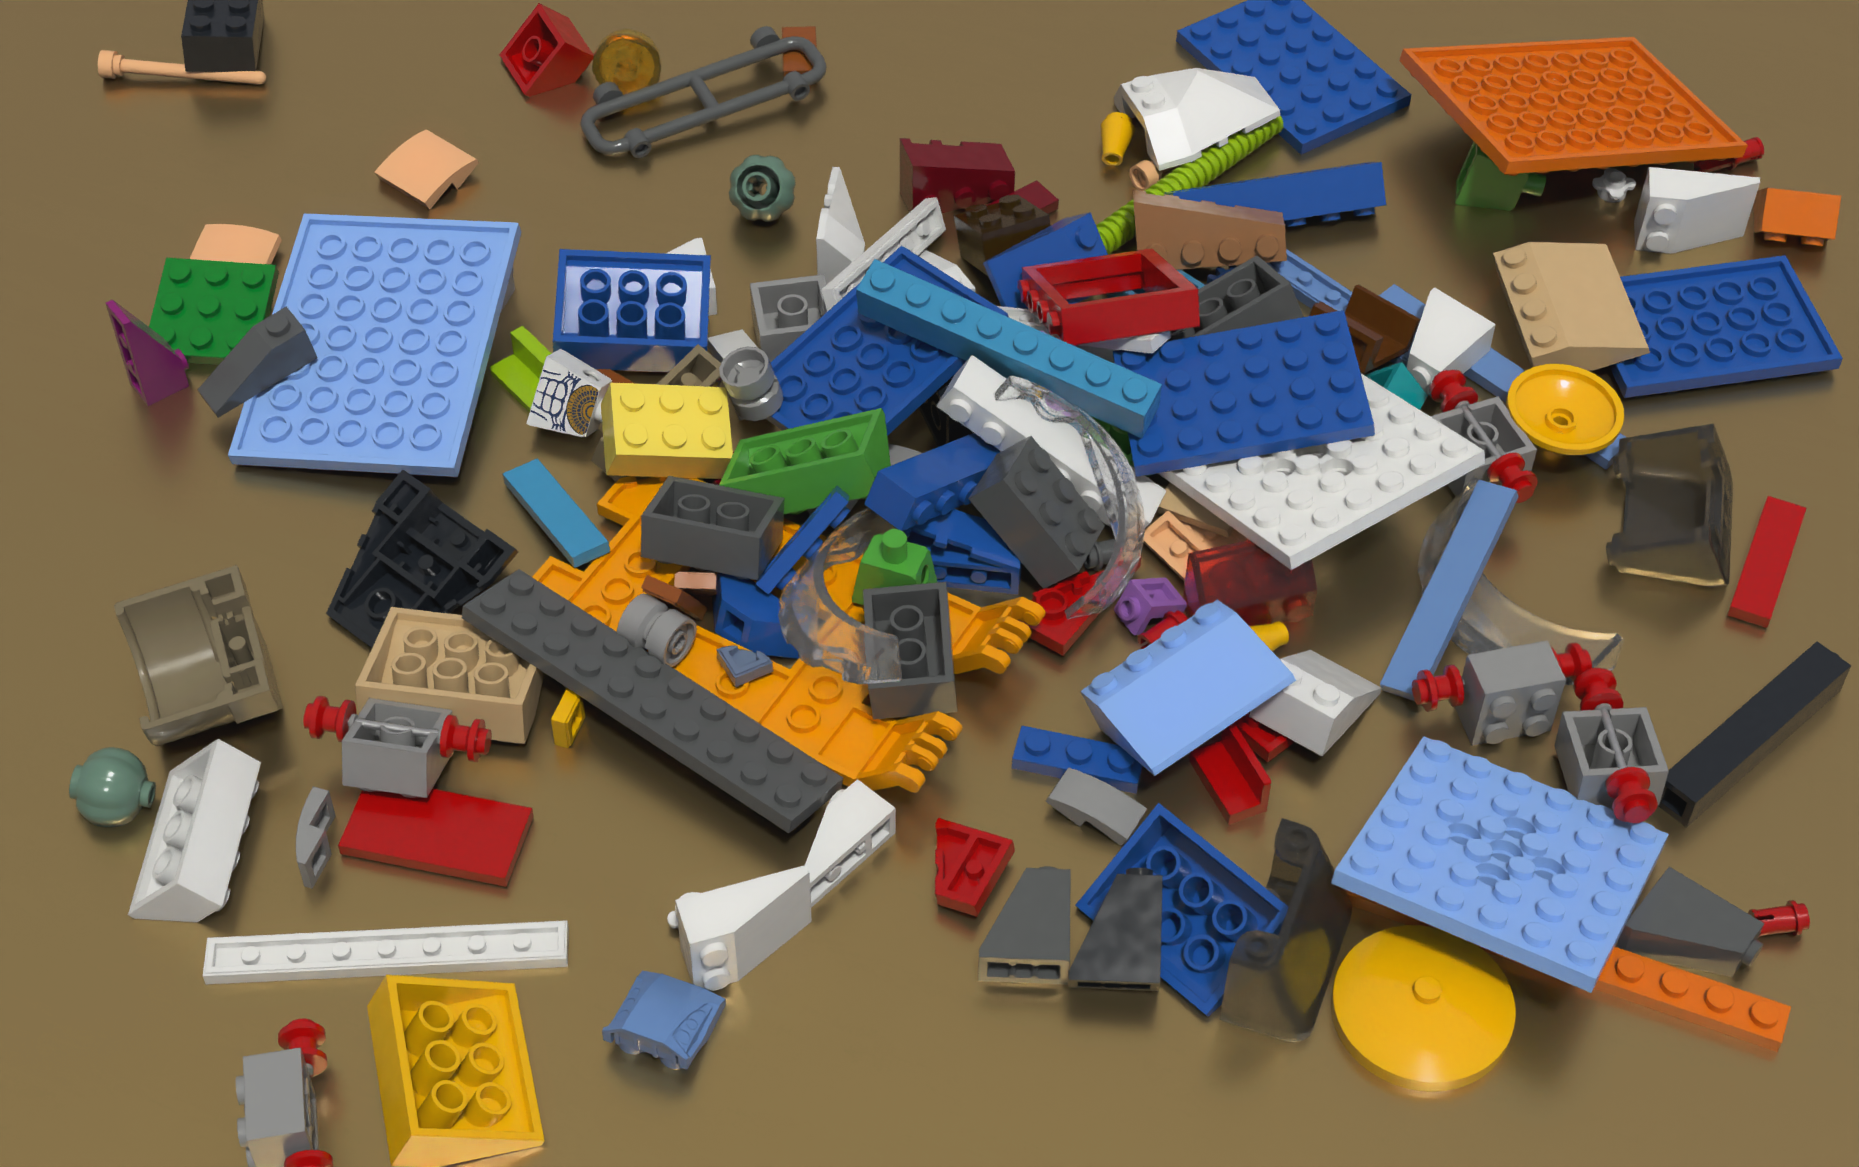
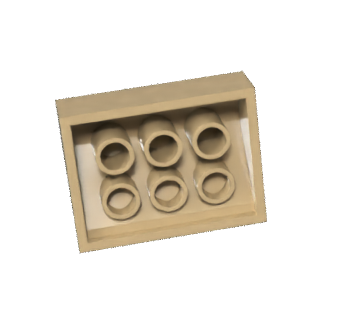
M1527 242L1493 253L1499 282L1531 368L1544 364H1566L1590 372L1650 353L1607 244Z
M391 607L355 684L358 715L369 698L452 710V715L457 716L459 725L471 726L476 718L483 719L486 729H491V740L525 744L536 715L544 672L462 619V615Z

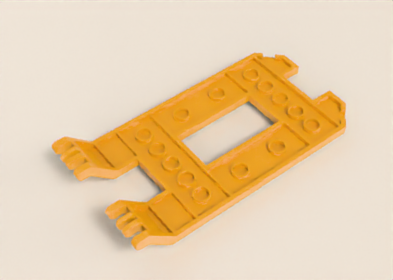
M636 476L619 478L597 503L598 515L623 526L609 542L610 552L594 559L585 571H581L550 556L532 578L617 632L619 620L628 604L638 595L646 594L641 586L647 575L674 586L675 573L688 572L691 568L674 563L663 564L654 559L641 557V515L668 477H652L637 480ZM684 478V479H689V480H694V481L703 482V481H701V480H699V479H697V478ZM784 518L783 540L771 560L791 539L801 525ZM823 535L819 536L823 543L808 560L802 556L792 567L797 572L782 590L775 586L770 592L775 597L828 621L791 669L772 661L773 672L735 687L717 659L716 649L732 645L738 646V649H748L696 625L697 631L690 650L672 668L842 776V784L848 787L858 779L873 791L900 786L916 793L923 786L926 779L920 770L909 765L914 764L925 771H933L939 763L938 759H942L948 750L944 741L931 735L936 734L947 741H955L963 730L958 720L940 711L901 720L894 718L873 720L872 709L868 706L870 697L868 690L864 605L852 602L858 569L864 554ZM948 593L955 674L980 668H986L998 674L1004 673L1010 665L1011 659L1006 652L997 648H1001L1011 654H1017L1023 647V643L1031 636V630L1027 624L1037 626L1045 616L1044 608L1024 597L979 607Z

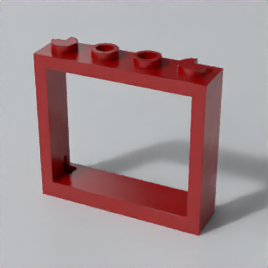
M1152 248L1022 267L1023 280H1018L1017 284L1021 294V303H1024L1029 308L1030 313H1033L1039 319L1040 324H1043L1049 330L1050 335L1053 334L1055 338L1071 345L1200 326L1198 288ZM1141 288L1146 292L1069 304L1066 301L1067 299Z

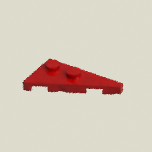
M1137 553L1121 556L1109 561V567L1098 573L1089 575L1085 571L1058 582L1052 588H1044L1032 593L1031 601L1038 603L1044 608L1045 616L1037 626L1027 624L1031 630L1029 638L1063 656L1140 568L1142 556Z

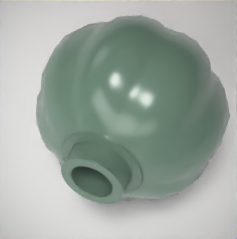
M750 155L745 158L740 166L735 167L731 172L729 199L732 205L737 207L741 215L747 220L773 222L793 205L795 199V177L778 157ZM765 184H767V186H766V190H767V191H766V193L763 195V194H762V191H761V190H762V187H763Z
M114 747L95 751L88 756L83 765H77L73 770L69 785V796L71 799H76L77 810L90 823L100 827H118L131 822L143 807L150 808L152 806L156 792V784L148 780L146 768L140 759L128 750Z

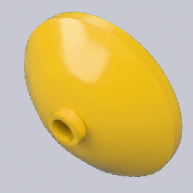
M1544 364L1525 370L1512 382L1506 398V407L1513 421L1525 432L1530 441L1542 449L1558 454L1585 455L1600 451L1615 441L1624 422L1623 404L1615 390L1599 376L1571 365Z

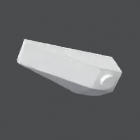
M832 167L828 183V193L825 194L824 208L821 209L816 237L817 275L824 274L826 285L865 252V242L840 167Z

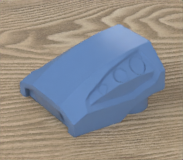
M642 971L636 977L609 1026L603 1028V1040L612 1043L615 1038V1044H618L620 1049L628 1054L647 1052L653 1054L655 1058L659 1057L660 1061L668 1068H684L688 1070L699 1050L707 1043L726 1005L725 998L700 986L664 974Z

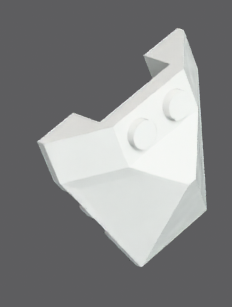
M1201 68L1151 76H1139L1130 82L1120 84L1114 96V104L1119 112L1131 118L1137 117L1145 129L1147 153L1159 171L1192 162L1202 157L1201 150L1215 143L1218 147L1227 144L1228 136L1240 130L1246 134L1281 116L1280 109L1256 77Z

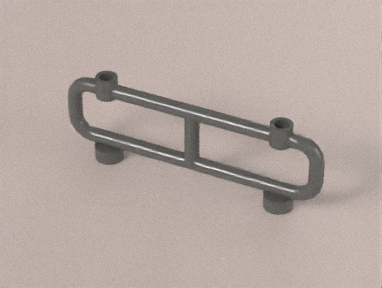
M764 26L757 29L751 36L750 43L754 49L623 95L617 84L613 82L602 83L593 93V99L597 105L589 108L582 115L580 125L582 132L596 151L605 155H618L630 151L635 158H642L651 151L650 143L786 94H789L795 101L806 98L810 92L809 86L819 82L824 77L827 65L819 50L808 39L796 36L780 39L773 28ZM792 50L803 52L813 66L812 70L806 73L790 72L783 78V81L722 103L717 102L704 82ZM690 86L705 107L703 110L644 131L639 128L631 129L625 134L624 138L615 141L605 140L594 124L596 120Z

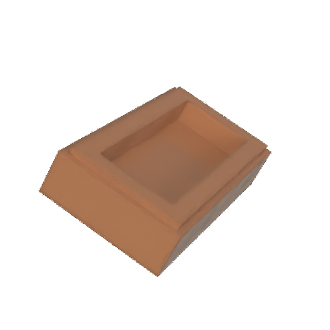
M675 573L674 587L685 591L689 595L712 597L717 594L718 579L715 573Z

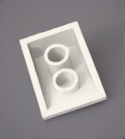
M1649 167L1634 220L1635 250L1673 254L1743 237L1760 185V178Z
M1307 650L1280 658L1281 662L1292 672L1296 681L1250 711L1249 717L1323 756L1380 695L1382 688L1318 653Z
M807 865L675 900L680 947L691 983L711 991L722 989L728 984L742 979L812 922L810 874Z

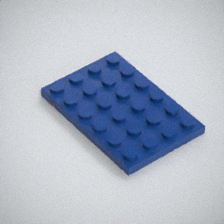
M1247 0L1177 30L1176 42L1207 70L1256 77L1280 109L1283 129L1278 134L1301 155L1410 105L1412 94L1303 0Z
M900 246L883 262L1009 317L1007 312L904 246ZM858 284L770 362L774 375L778 379L783 391V402L780 408L766 419L779 429L786 430L882 408L885 414L888 436L955 375L966 360L859 314L856 294Z
M1786 255L1620 277L1650 351L1648 354L1609 365L1624 398L1839 369L1843 358Z
M1344 310L1166 341L1154 353L1125 350L1113 351L1115 364L1162 384L1160 406L1143 438L1127 432L1136 477L1375 435L1374 422Z

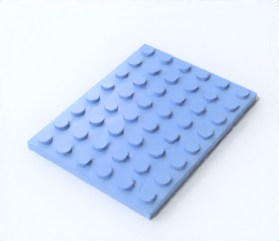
M304 213L272 314L287 306L306 330L318 358L244 402L228 452L231 463L236 465L399 474L404 470L413 475L458 477L521 236L519 223Z

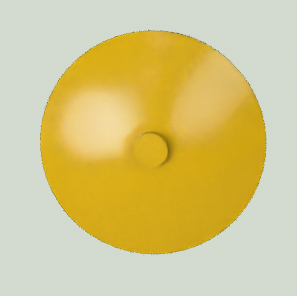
M1397 926L1376 932L1363 939L1348 952L1341 962L1331 995L1333 1023L1341 1042L1351 1056L1361 1066L1380 1079L1417 1091L1453 1090L1474 1083L1484 1077L1504 1056L1515 1026L1516 1008L1514 995L1505 974L1498 964L1476 944L1431 926Z

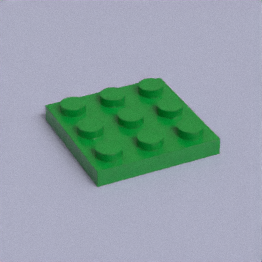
M166 257L149 327L162 336L173 350L180 349L188 363L219 365L254 325L270 316L279 276L277 266L271 264Z

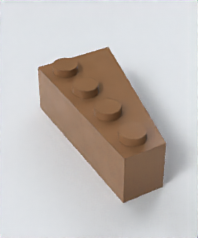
M1133 189L1137 250L1154 249L1176 270L1241 265L1255 256H1259L1266 263L1287 261L1285 223L1282 212L1237 205L1230 207L1218 205L1212 201L1201 200V202L1179 199V196L1147 194L1146 191Z

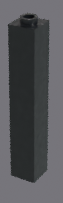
M1818 641L1815 642L1669 770L1658 806L1687 828L1837 695L1842 689L1851 665Z

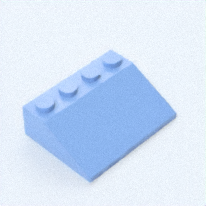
M1217 599L1213 603L1201 606L1195 612V615L1180 625L1164 631L1159 639L1144 649L1131 653L1126 661L1111 671L1095 677L1091 684L1080 692L1100 730L1156 776L1295 682L1296 679L1292 672L1235 611Z

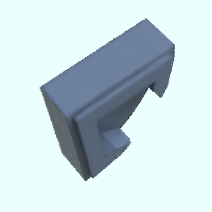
M733 645L716 649L717 659L735 687L773 672V662L760 651L755 653L749 650L738 649V646Z

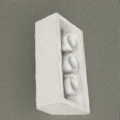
M217 739L169 772L128 912L129 916L134 919L199 922L213 912L220 911L225 906L230 896L228 884L231 873L240 859V852L237 851L240 839L250 821V817L247 815L251 799L255 796L259 787V781L256 779L261 764L260 761Z

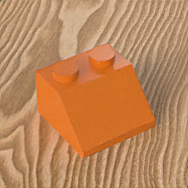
M1776 188L1758 190L1753 204L1754 233L1765 234V241L1786 243L1788 236L1801 238V245L1823 247L1824 240H1835L1841 196Z

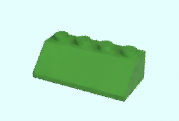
M879 408L741 439L719 485L785 498L784 514L790 513L792 515L818 507L836 486H839L849 495V500L866 499L877 472L891 466L883 409Z

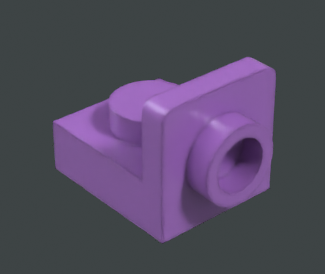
M1166 577L1131 579L1118 600L1114 611L1133 635H1139L1144 632L1152 618H1163L1164 614L1168 611L1175 612L1179 610L1184 612L1188 604Z

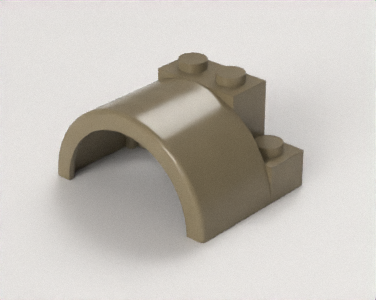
M237 565L126 599L114 605L116 616L127 639L144 690L150 720L147 716L140 717L139 719L141 728L152 745L161 746L235 721L240 723L283 708L267 645L254 617L247 588Z

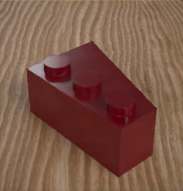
M900 138V194L909 212L925 198L937 197L941 213L965 209L972 205L992 203L1014 192L1015 170L1002 144L961 141L959 146L943 145L941 140H930L929 144L912 143L909 138Z

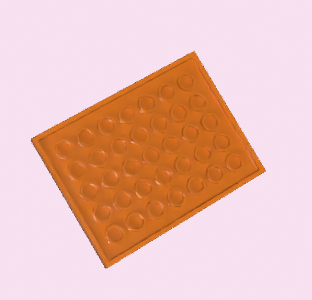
M1635 37L1404 48L1399 61L1410 72L1411 76L1427 90V93L1441 105L1445 112L1462 128L1463 132L1480 147V150L1505 175L1516 176L1519 173L1533 172L1545 174L1549 171H1578L1588 168L1608 169L1609 167L1616 166L1637 167L1643 164L1666 165L1671 162L1684 161L1694 163L1698 160L1712 159L1722 161L1726 158L1743 157L1748 146Z

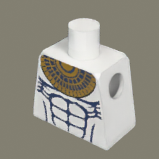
M561 349L546 356L526 424L579 437L589 436L598 429L600 422H602L601 402L612 380L568 352Z

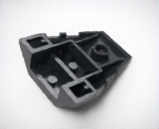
M402 470L377 499L372 510L375 514L367 534L361 535L357 546L360 548L351 569L346 568L326 614L372 648L391 607L450 614L493 584L517 555L518 551L490 530L486 529L484 532L444 504L429 487Z

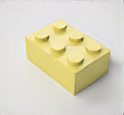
M634 383L609 384L601 402L606 475L722 479L733 455L728 396L725 387Z

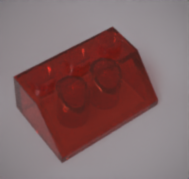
M1250 540L1188 553L1183 599L1188 604L1184 610L1188 619L1195 615V612L1201 606L1213 603L1217 599L1235 611L1248 626L1271 624L1277 621L1282 623L1289 621L1297 622L1306 617L1313 616L1317 585L1312 559L1290 570Z

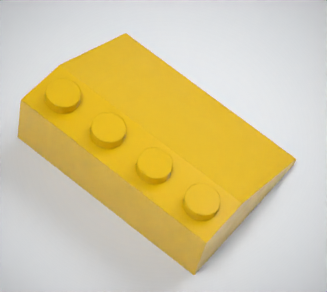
M386 975L369 1001L367 1010L391 1166L442 1167L541 1146L545 1140L515 983Z

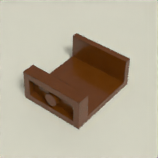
M1358 284L1353 289L1345 310V316L1360 372L1364 374L1408 352L1421 319ZM1319 302L1313 305L1309 316L1336 312L1337 310L1323 302Z

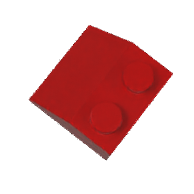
M538 3L499 54L524 95L528 97L575 83L595 58L571 20Z

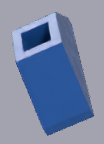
M717 572V594L712 596L714 631L723 638L755 653L760 651L769 656L799 659L811 643L815 623L771 593L767 594L751 579H738L733 575Z

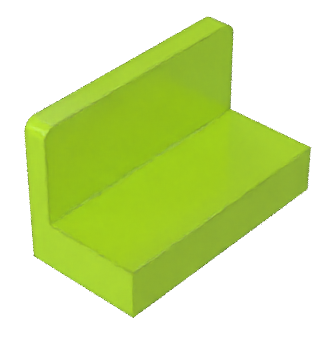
M521 326L510 332L513 354L490 366V373L530 412L546 356L552 353L524 326Z

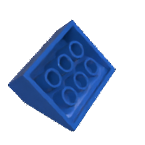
M560 249L553 330V353L559 349L564 350L594 369L670 372L697 344L707 351L711 255Z
M1160 803L1155 806L1075 905L1094 921L1117 874H1126V870L1129 868H1147L1153 870V875H1163L1160 977L1208 1017L1276 956L1304 921L1289 906Z

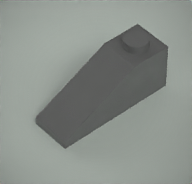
M286 306L254 325L198 388V392L219 418L318 357L306 330Z

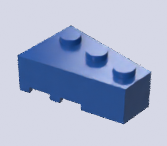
M953 509L945 515L941 514L927 520L922 525L918 524L903 531L907 536V542L925 546L930 550L937 582H946L947 587L1018 595L1023 564L986 519Z

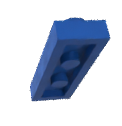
M836 486L766 566L759 580H756V585L767 594L775 586L782 590L797 572L792 568L802 556L808 560L821 546L823 540L819 536L828 525L835 529L850 511L846 507L849 502V495L839 486Z
M1021 726L1012 757V769L1061 778L1068 768H1072L1093 776L1120 791L1137 794L1143 765L1119 745L1027 726Z

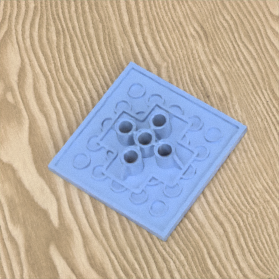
M1423 736L1336 867L1331 884L1592 993L1657 863L1669 834L1656 829L1646 822H1623L1617 819L1613 810L1606 806L1595 805L1585 800H1577L1575 796L1566 790L1550 787L1531 779L1523 773L1512 772L1490 763L1483 757L1472 756L1450 747L1443 741L1432 740Z

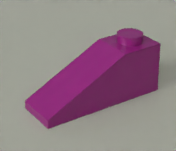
M114 300L106 302L130 385L147 406L189 387L185 373L189 369V365L180 349L173 350L162 336Z

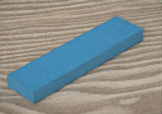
M538 458L502 473L505 485L574 568L610 552L608 540Z

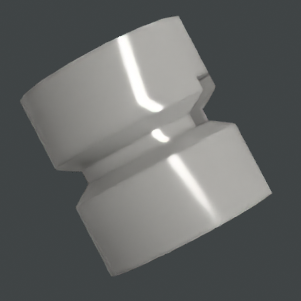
M742 347L732 351L723 359L719 367L720 377L740 417L751 421L763 420L773 415L780 408L783 402V391L778 379L774 375L769 358L763 350L757 347Z
M640 594L628 604L622 613L618 623L617 635L625 637L629 644L635 648L648 649L650 656L656 657L662 664L666 663L673 667L690 650L697 628L693 619L675 609L668 610L666 604L649 594Z

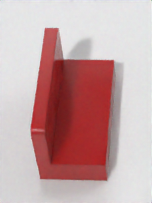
M1235 722L1222 730L1221 741L1191 751L1189 762L1228 825L1267 811L1271 779Z

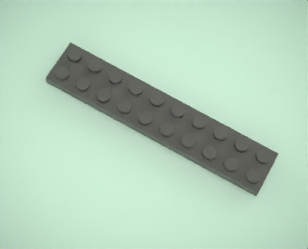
M520 569L463 605L462 619L787 833L794 830L830 800L837 791L841 790L842 776L668 664H662L659 659L650 656L643 648H635L630 645L628 640L621 635H617L615 630Z

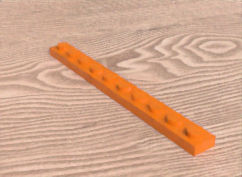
M1343 889L1341 903L1405 925L1431 926ZM1479 946L1481 949H1483V950H1484L1485 952H1487V953H1490V954L1496 955V956H1498V957H1501V958H1504V959H1507V960L1516 962V961H1514V960H1511V959H1509V958H1507V957H1504V956H1502V955H1500V954H1497V953H1495V952H1492V951H1490V950H1488V949H1485V948ZM1614 947L1594 987V990L1778 1052L1782 1044L1791 1006L1618 947Z

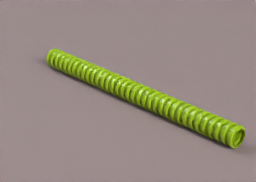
M1279 116L1246 134L1240 130L1228 136V143L1221 147L1216 146L1215 143L1201 150L1202 157L1180 165L1144 191L1147 194L1164 196V192L1208 185L1217 176L1222 175L1240 160L1280 133L1283 129L1282 117ZM1133 199L1096 225L1108 255L1136 236Z

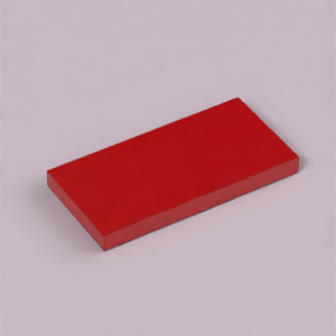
M432 789L427 798H408L397 793L362 790L340 839L338 848L342 855L507 887L534 817L533 809Z

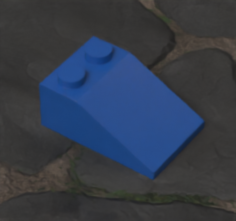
M1090 212L1064 218L983 262L1001 306L1029 309L1024 303H1021V294L1017 287L1018 280H1023L1022 267L1108 255ZM1091 296L1067 299L1066 301L1069 304H1073Z

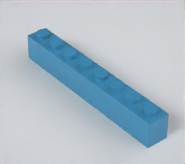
M873 260L856 289L859 314L967 361L973 355L1006 379L1140 438H1143L1160 406L1162 384L879 260Z

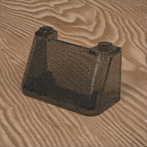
M1714 423L1619 439V453L1613 456V468L1616 478L1623 479L1626 495L1623 532L1614 533L1612 542H1607L1606 544L1607 559L1610 566H1616L1618 572L1711 588L1727 586L1730 579L1733 482L1730 466Z
M1282 818L1275 836V852L1266 889L1289 906L1279 936L1255 930L1246 932L1236 942L1229 961L1220 1020L1294 1043L1308 1038L1314 1029L1350 923L1352 903L1345 889L1331 884L1335 868L1318 835L1311 828L1303 824Z

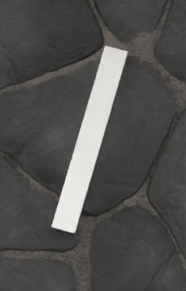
M566 920L207 938L203 979L205 984L208 985L568 967L569 927Z

